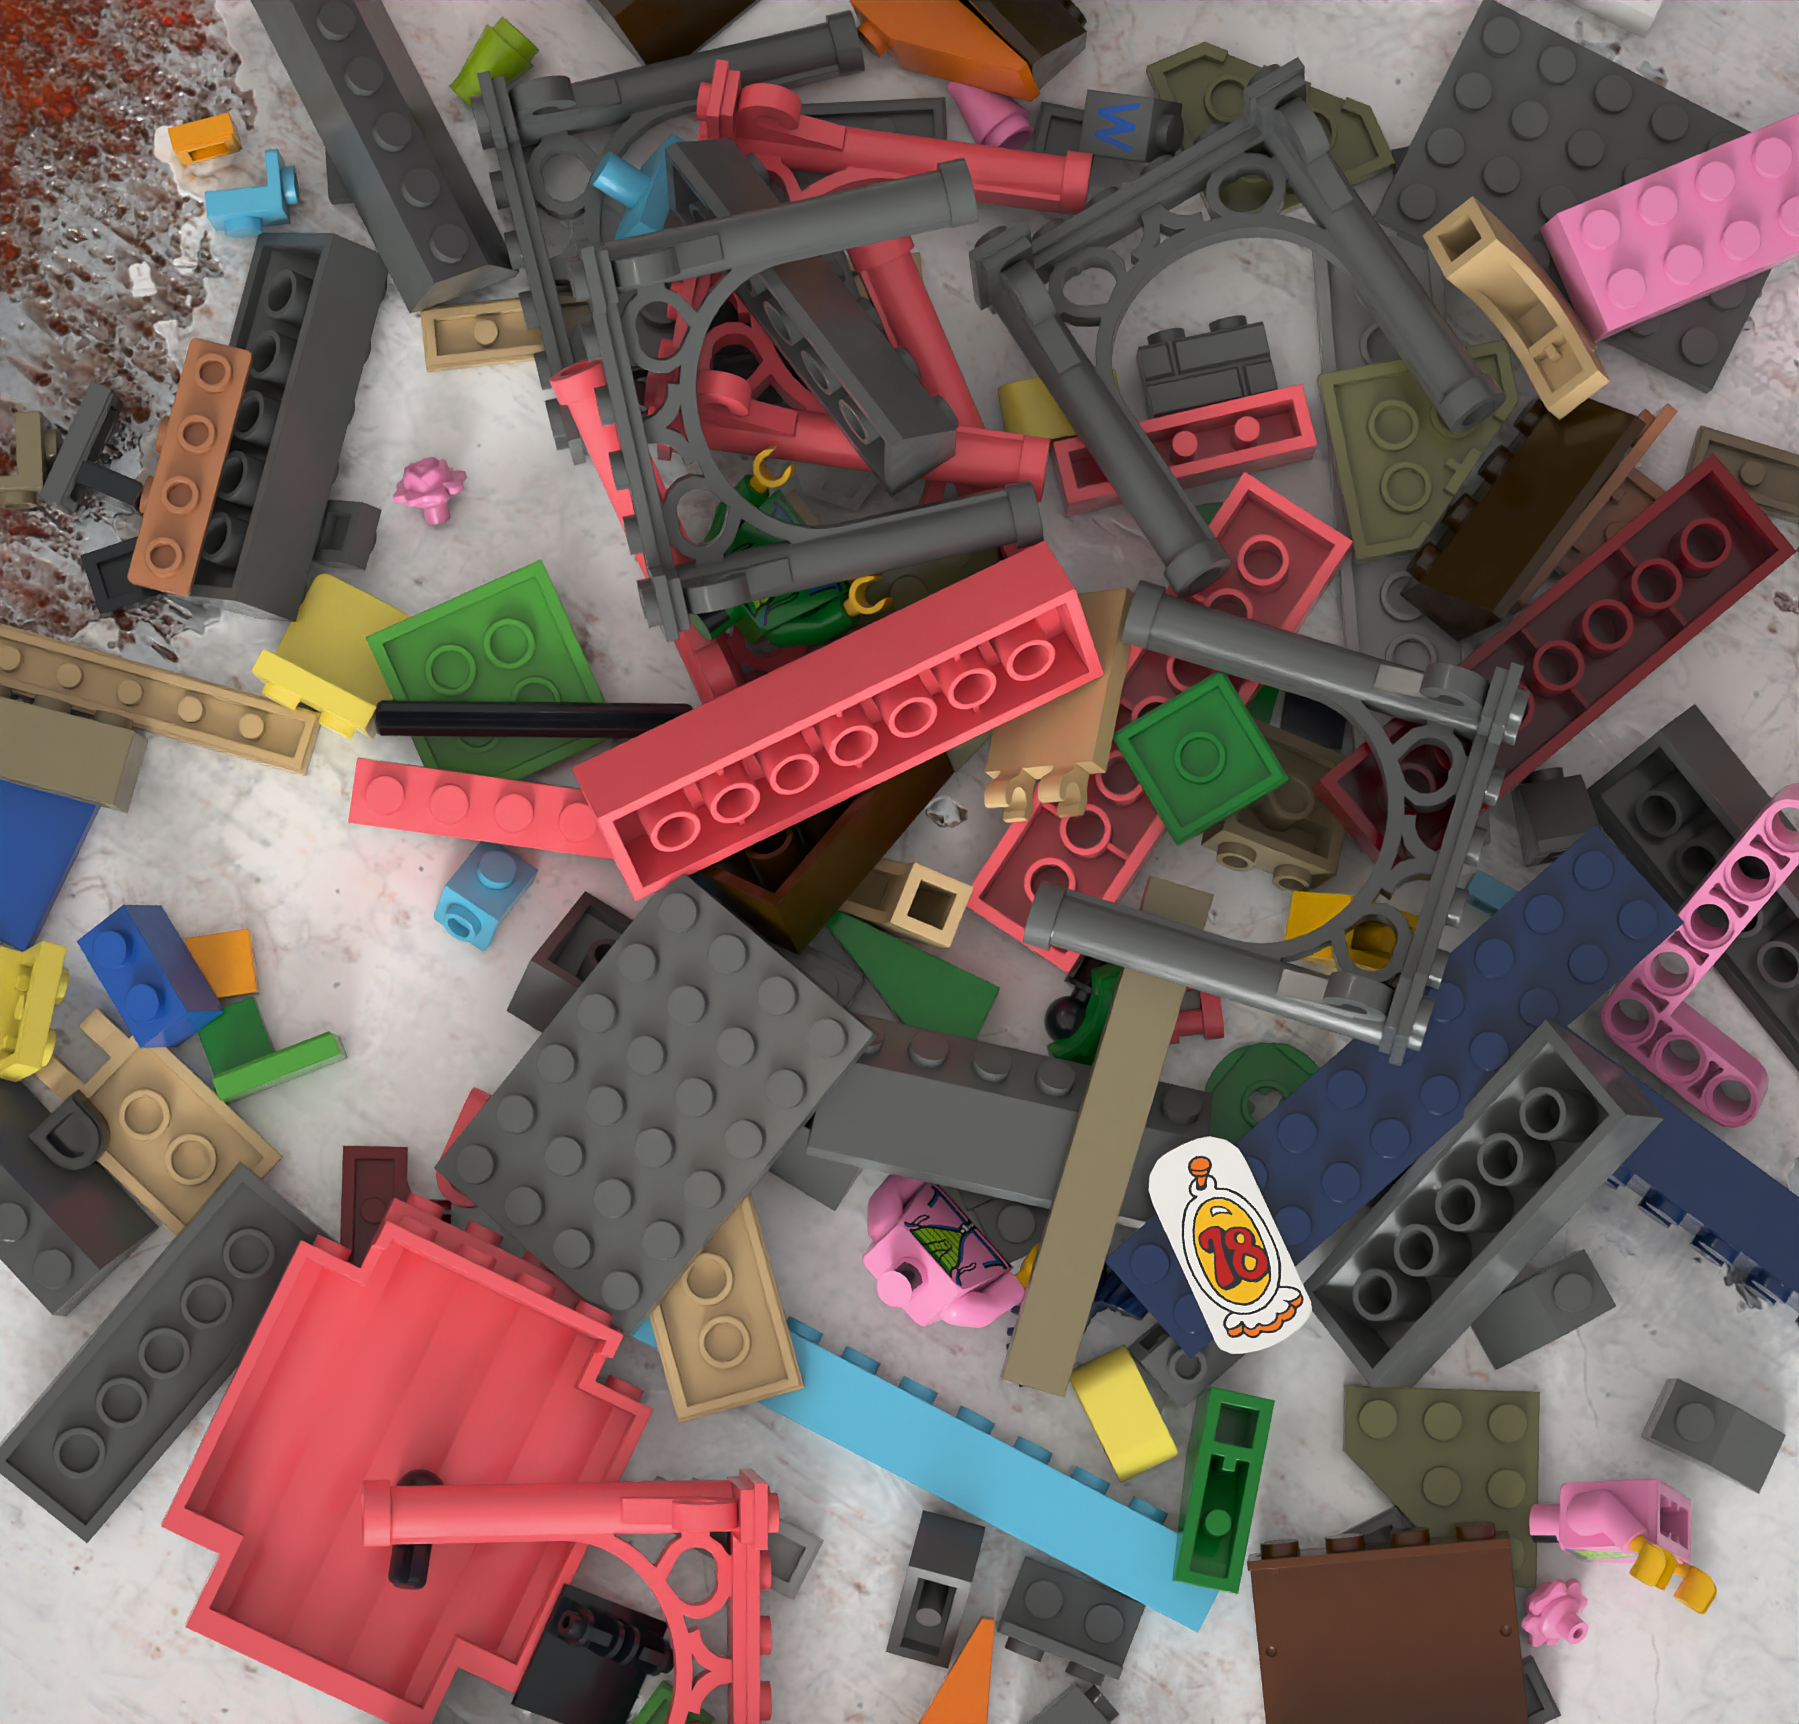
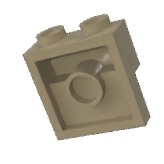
M1253 718L1287 774L1289 782L1203 833L1201 846L1216 851V861L1225 868L1247 871L1257 867L1274 874L1272 882L1281 890L1291 893L1293 891L1308 892L1310 889L1314 890L1337 874L1346 830L1310 787L1347 756Z

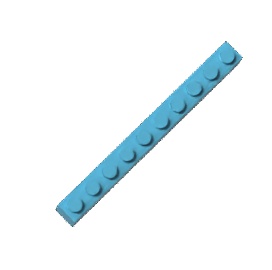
M791 1316L788 1317L787 1324L805 1388L757 1401L758 1403L1178 1623L1199 1632L1219 1591L1172 1581L1177 1533L1163 1526L1168 1513L1136 1496H1133L1128 1507L1105 1496L1111 1483L1078 1466L1075 1467L1071 1477L1048 1466L1053 1453L1021 1436H1018L1013 1447L992 1437L990 1434L996 1423L963 1406L960 1407L956 1417L933 1406L938 1393L906 1376H903L898 1387L877 1377L875 1374L881 1363L846 1346L843 1354L839 1357L818 1346L823 1333ZM648 1317L632 1337L658 1350L651 1320Z

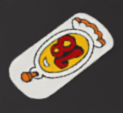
M1209 1136L1185 1143L1158 1159L1149 1177L1148 1190L1218 1347L1231 1354L1255 1352L1276 1345L1300 1329L1308 1320L1312 1310L1310 1298L1240 1150L1227 1140Z

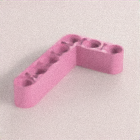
M1799 783L1784 786L1775 793L1676 911V914L1685 923L1615 984L1601 1009L1600 1022L1603 1031L1614 1043L1709 1119L1723 1127L1736 1128L1744 1126L1754 1119L1768 1091L1769 1078L1766 1069L1755 1057L1683 1000L1799 864V832L1786 828L1779 817V811L1783 808L1794 807L1799 809ZM1744 856H1756L1762 859L1768 866L1770 876L1761 880L1746 876L1740 869L1738 859ZM1704 904H1715L1721 907L1728 916L1729 924L1722 927H1713L1705 923L1700 917L1698 907ZM1669 951L1681 955L1687 961L1689 971L1683 974H1674L1667 971L1660 963L1659 954ZM1628 998L1641 1002L1647 1008L1649 1018L1642 1021L1632 1020L1622 1012L1619 1001ZM1677 1039L1691 1042L1698 1049L1700 1058L1693 1061L1680 1059L1672 1052L1670 1042ZM1727 1080L1738 1081L1746 1086L1751 1098L1745 1101L1732 1100L1724 1094L1720 1083Z

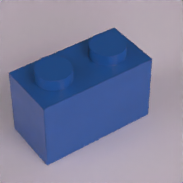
M122 905L77 941L140 1048L179 1047L225 1011L162 905Z

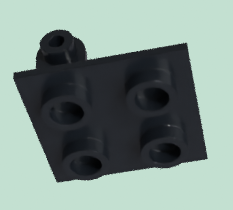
M564 1583L511 1704L562 1724H625L646 1675L657 1676L660 1673L667 1674L674 1667L673 1649L670 1647L669 1641L663 1638L668 1628L667 1623Z

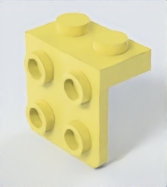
M323 573L318 575L313 580L303 603L299 607L296 622L290 623L275 653L273 654L263 648L252 669L254 675L265 684L261 693L294 711L299 702L321 713L317 721L319 724L351 740L355 731L374 739L377 734L375 722L376 706L382 700L394 701L367 642L366 636L411 616L331 574Z
M44 940L23 952L0 946L1 1079L18 1082L41 1070V1066H46L53 1054L56 1031L50 1028L54 1005H59L63 1000L69 982V969L63 967L67 950L65 946Z

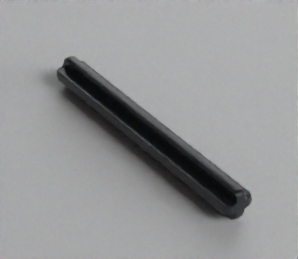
M382 700L376 706L375 722L377 734L381 736L635 738L693 710V708L686 703Z

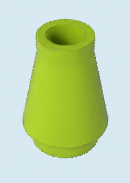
M502 16L493 27L489 24L485 26L461 71L449 87L472 107L469 96L482 94L477 73L490 71L491 78L504 75L507 87L534 67L530 61L540 50Z

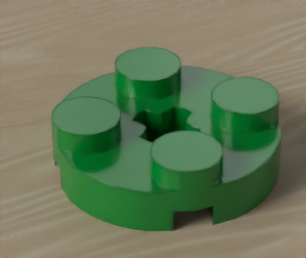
M1260 1042L1232 1051L1212 1071L1204 1089L1205 1092L1213 1093L1210 1136L1227 1140L1234 1145L1259 1123L1251 1116L1255 1106L1249 1098L1254 1091L1264 1096L1270 1093L1272 1089L1277 1091L1282 1096L1278 1102L1279 1105L1320 1068L1308 1055L1287 1044Z

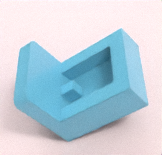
M278 149L265 150L268 186L205 192L207 218L215 231H225V236L246 238L262 234V227L291 224L289 204H299L297 172L295 166H285V161Z
M480 841L445 885L433 917L454 938L463 942H469L478 949L486 951L493 942L500 924L533 884L538 869L498 843Z

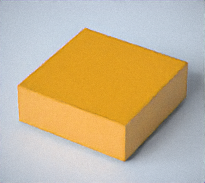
M229 112L167 128L172 148L181 164H185V166L240 152V149H243L238 129Z
M242 929L185 938L186 947L218 1000L260 993L251 930Z

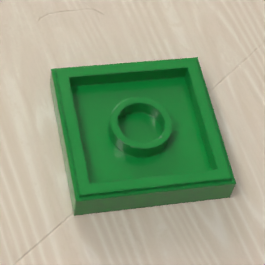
M1217 671L1114 732L1113 735L1115 744L1177 847L1289 782L1287 774L1228 676L1221 671Z

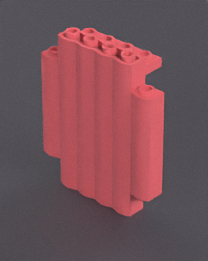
M412 1192L406 1203L397 1198L391 1200L359 1267L348 1263L353 1252L352 1250L321 1235H317L313 1245L302 1240L299 1241L161 1522V1527L218 1553L214 1565L185 1622L186 1628L390 1724H431L458 1667L515 1694L564 1583L570 1585L589 1544L573 1541L432 1544L425 1586L418 1590L397 1588L388 1579L393 1545L363 1547L362 1480H389L390 1486H396L401 1477L406 1473L417 1469H424L435 1473L444 1485L619 1482L653 1411L652 1408L639 1403L644 1393L643 1390L612 1375L608 1376L605 1385L596 1382V1378L606 1358L613 1359L624 1336L610 1322L611 1314L590 1305L530 1251L526 1250L521 1259L500 1249L499 1246L504 1238L503 1236L470 1220L464 1231L441 1220L445 1208Z

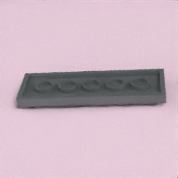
M240 1161L0 1442V1474L84 1542L88 1543L238 1367L299 1241L302 1240L313 1245L317 1235H321L338 1244L339 1242Z

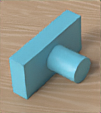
M673 133L647 159L640 170L612 152H608L596 167L590 184L626 206L613 241L663 229L670 210L665 149L675 142H685Z

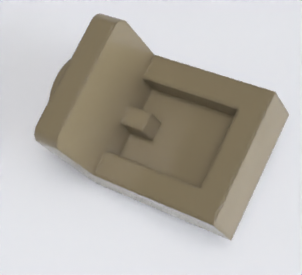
M41 411L15 412L17 475L0 476V508L22 510L37 507V499L41 498L39 496L63 441L60 429H52V423Z

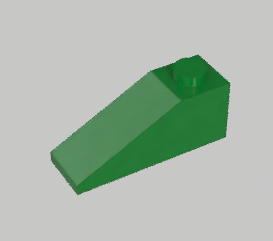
M837 910L825 927L900 1023L977 1040L999 994L1000 987Z
M1215 1387L1205 1389L1197 1397L1186 1454L1172 1581L1238 1594L1275 1400Z

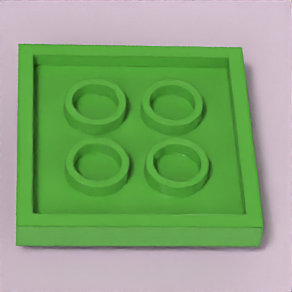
M542 559L366 636L394 701L606 703ZM411 736L425 767L518 780L611 739Z

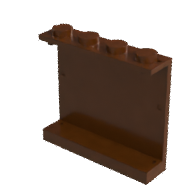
M1481 1521L1456 1525V1535L1430 1538L1429 1528L1414 1527L1390 1531L1391 1541L1365 1543L1363 1533H1347L1325 1537L1326 1547L1300 1549L1298 1539H1280L1260 1543L1261 1553L1249 1554L1247 1567L1251 1573L1266 1724H1529L1509 1532H1495L1494 1522Z

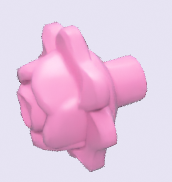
M435 457L424 458L416 463H410L404 468L403 480L396 484L397 491L393 494L394 502L422 508L426 523L429 525L444 523L451 518L447 502L450 501L454 494L463 491V482L467 479L466 472L462 470L453 471V468L448 467L446 460H438Z
M1558 1579L1553 1582H1542L1538 1585L1535 1592L1526 1597L1523 1605L1525 1617L1521 1626L1528 1632V1643L1533 1647H1540L1544 1643L1550 1647L1555 1646L1562 1637L1570 1644H1577L1585 1638L1588 1632V1625L1580 1618V1613L1586 1607L1588 1599L1581 1594V1584L1578 1580L1570 1579L1565 1583Z

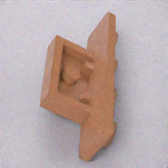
M193 338L190 341L170 416L165 415L158 430L156 451L160 453L155 474L154 477H147L141 494L140 512L144 513L127 575L128 580L134 585L183 597L191 594L253 362V356L248 350L199 338Z
M1667 403L1654 414L1644 409L1637 416L1646 423L1645 427L1510 609V614L1514 615L1526 606L1553 570L1564 577L1666 492L1635 468V465L1678 412Z

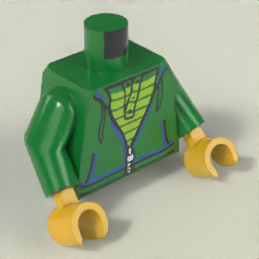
M769 446L755 458L753 462L754 475H745L734 488L762 511L788 522L806 525L780 489L770 496L768 488L781 486L791 479L796 472V463L791 464L782 476L772 475L767 470L766 459L778 446ZM723 501L715 509L703 543L712 541L721 531L727 505ZM741 519L732 545L723 554L785 540L763 532ZM869 575L857 578L852 584L849 580L688 617L698 633L709 642L735 624L751 645L768 640L769 643L778 648L819 646L860 621V613L880 614L886 612L892 606L893 598L887 597L879 601L875 606H871L866 601L865 590L870 583L878 581L882 577L879 575Z

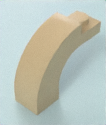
M1470 197L1422 235L1446 279L1468 296L1492 321L1517 355L1547 410L1559 420L1611 381L1594 352L1598 346L1565 296L1515 235L1476 198Z
M882 858L838 910L878 930L918 943L948 948L952 943L974 887L916 862L899 863Z

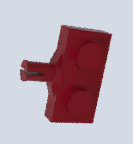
M343 1146L340 1245L353 1251L348 1263L359 1267L391 1200L397 1198L406 1203L411 1193L407 1181L408 1147ZM428 1199L445 1208V1211H451L452 1203L449 1200ZM443 1214L441 1220L451 1224V1214Z

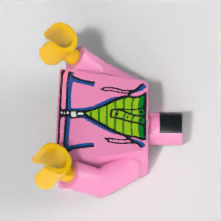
M890 1174L872 1194L868 1202L867 1232L873 1241L862 1256L866 1268L877 1279L876 1288L881 1300L889 1306L902 1307L916 1324L925 1327L943 1319L951 1325L981 1328L990 1324L1023 1300L1039 1243L1031 1249L1021 1263L1020 1272L1013 1275L1010 1272L1014 1268L941 1185Z
M1659 1479L1564 1483L1560 1488V1504H1533L1531 1507L1529 1526L1534 1543H1560L1561 1550L1583 1562L1634 1563L1629 1571L1631 1576L1648 1586H1655L1663 1591L1666 1589L1673 1574H1676L1683 1580L1673 1597L1701 1615L1707 1612L1717 1595V1588L1712 1578L1704 1571L1690 1565L1691 1499Z

